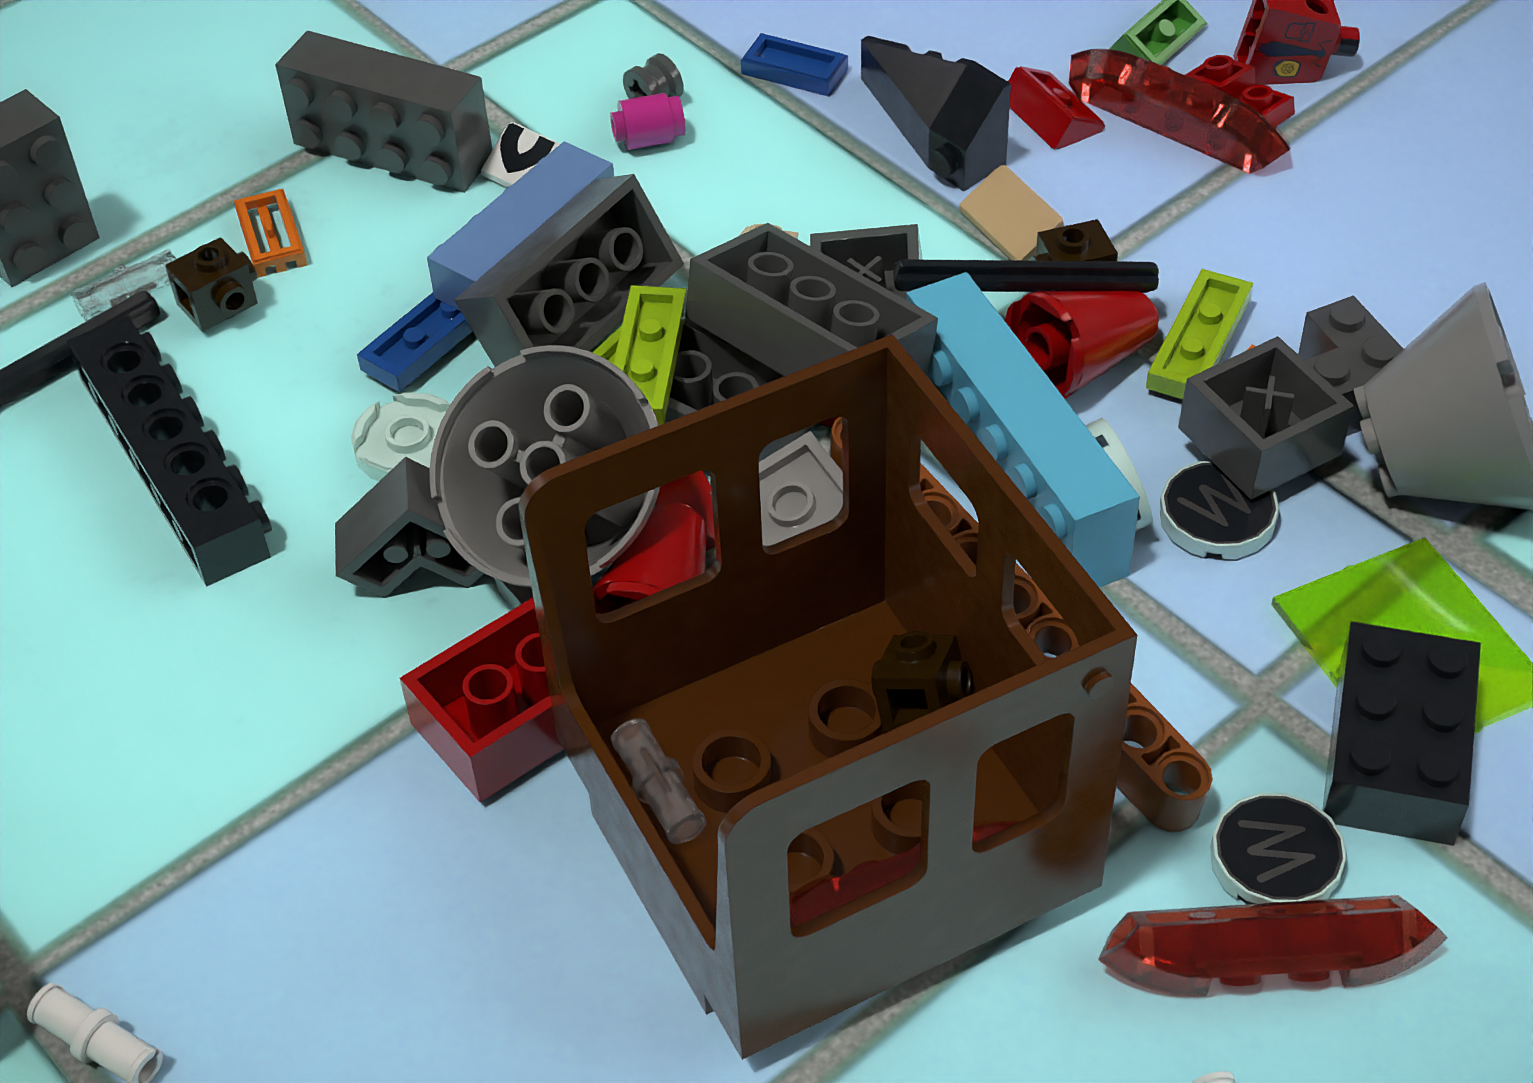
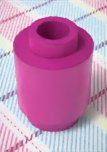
M666 93L619 100L617 104L618 111L610 112L615 142L623 141L626 150L672 143L675 137L683 136L686 133L684 112L679 96L667 97Z

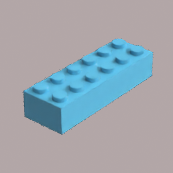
M965 272L906 292L907 301L938 318L929 376H927L1098 587L1128 577L1130 574L1140 500L1139 494L970 275Z

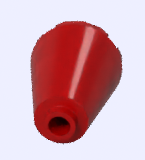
M1034 291L1023 295L1024 297L1021 300L1013 302L1009 306L1004 320L1064 399H1066L1150 343L1157 334L1159 315L1151 300L1139 291Z
M664 503L654 507L638 537L623 554L612 562L592 589L595 612L598 614L611 612L704 573L707 528L703 518L691 507L682 503Z

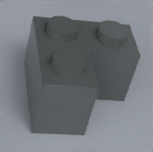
M1353 295L1306 312L1298 355L1354 405L1347 436L1362 431L1360 421L1364 420L1355 398L1354 388L1363 386L1404 348Z
M408 457L403 458L335 523L336 577L383 598L388 596L420 566L467 588L485 573L468 563L447 539L443 532L446 528L440 516L437 500L431 498L430 468Z

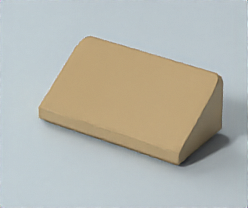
M1004 164L988 175L959 204V210L1011 260L1030 261V257L1036 255L1037 232L1064 226L1062 217Z

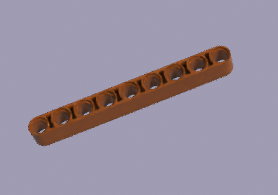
M839 417L835 420L831 429L829 455L841 471L842 417ZM920 463V486L926 502L976 566L978 522ZM1016 563L1013 606L1023 628L1043 653H1049L1057 657L1079 647L1078 640L1072 629L1030 576ZM1131 683L1116 785L1142 814L1158 828L1169 832L1186 830L1192 827L1199 818L1213 780L1211 768L1205 759ZM1124 741L1136 742L1143 748L1129 746ZM1167 786L1180 788L1187 795L1173 793Z

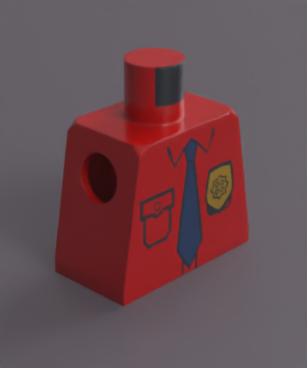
M1253 0L1233 56L1235 61L1255 67V83L1257 85L1312 83L1322 78L1331 55L1355 56L1359 47L1360 32L1357 27L1341 26L1334 0Z

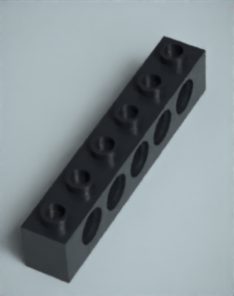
M125 316L66 340L80 380L206 587L270 558L264 534L272 531V527L263 506L258 499L252 502H248L245 496H248L249 492L239 469L235 464L228 467L224 465L223 461L226 460V456L217 435L212 429L203 432L201 427H204V422L196 403L191 396L181 398L180 394L183 393L179 379L169 363L163 366L159 364V362H162V358L152 335L149 332L140 334L130 317Z

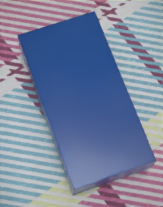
M760 33L741 59V74L828 97L848 70V55Z

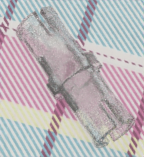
M166 249L138 264L136 263L129 267L122 264L113 268V274L104 277V279L71 291V296L81 317L83 316L84 321H87L139 291H147L151 294L158 289L171 285L165 264L175 260L176 257L174 254L172 255L170 249Z
M632 719L620 725L613 732L611 742L633 776L631 787L640 802L649 803L671 843L682 844L692 840L703 831L707 821L703 812L698 809L683 785L684 772L676 759L666 757L646 720Z

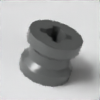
M661 53L648 58L644 67L634 66L624 72L623 87L629 99L666 93L667 97H680L684 91L683 80L678 68L669 57Z

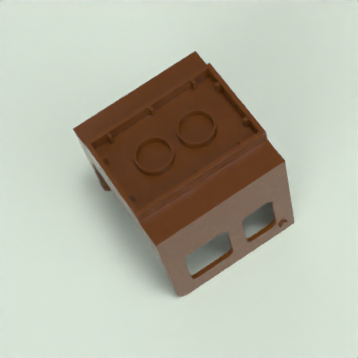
M893 334L554 466L539 474L525 488L519 501V515L557 739L589 793L593 818L705 1014L715 1012L742 1060L1102 886L1138 635ZM842 417L843 505L840 512L824 524L773 545H763L758 462L761 452L775 440L830 418ZM921 440L967 496L975 509L979 524L976 566L937 517L923 496L920 486ZM702 470L710 471L716 559L713 565L696 577L604 614L596 613L584 532L585 525L590 517L600 510ZM1016 560L1072 629L1078 640L1079 647L1048 660L1023 628L1013 606ZM911 631H925L931 635H956L961 661L968 662L971 671V690L969 696L887 733H883L876 698L872 691L871 677L874 663L877 660H881L893 635H902Z

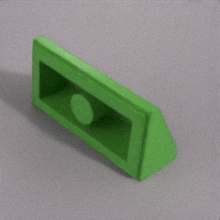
M1162 0L1127 30L1107 52L1114 58L1152 74L1208 23L1187 0Z

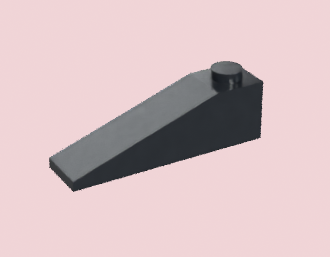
M866 36L861 39V80L930 170L964 192L986 178L999 166L1006 165L1011 83L974 60L961 58L956 62L944 60L940 52L929 50L924 54L912 52L906 44L873 36Z

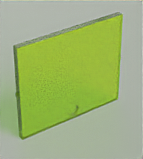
M1425 537L1353 566L1348 565L1343 570L1272 598L1271 605L1336 688L1342 652L1350 622L1353 621L1480 642L1481 650L1474 733H1478L1486 726L1533 707L1532 661Z

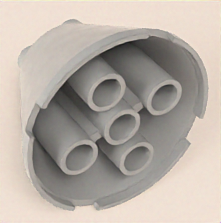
M1486 282L1473 286L1363 386L1354 388L1355 398L1364 419L1360 421L1362 433L1370 454L1377 453L1381 464L1378 465V470L1388 498L1406 495L1533 510V419L1529 413L1524 397L1526 393L1491 292Z
M562 345L531 347L520 350L521 355L511 358L493 369L487 366L476 374L454 398L439 425L434 440L429 469L431 498L437 500L440 516L446 528L443 532L456 551L468 563L479 571L511 585L532 588L519 515V501L529 483L539 474L554 466L658 426L656 416L642 390L626 373L605 358L576 347ZM660 487L600 510L590 517L585 525L584 532L591 576L614 562L638 537L654 508Z

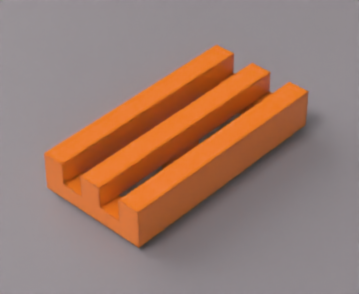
M284 189L234 200L237 216L252 264L257 273V278L267 276L265 268L274 265L277 273L287 271L286 262L294 260L297 268L307 266L304 249ZM277 203L289 240V247L280 248L267 205ZM257 208L270 249L269 252L260 253L247 210Z

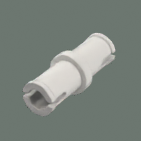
M48 983L31 1000L27 1010L28 1020L33 1024L37 1023L69 1044L71 1055L81 1062L88 1064L95 1061L127 1083H150L159 1071L163 1061V1051L156 1047L153 1048L120 1027L119 1017L105 1008L92 1009L66 992L57 983Z

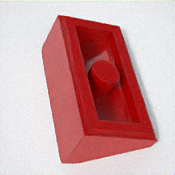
M1022 66L1015 67L1008 80L1011 83L1010 108L1051 148H1064L1103 131L1106 126L1103 123L1104 121L1051 72Z

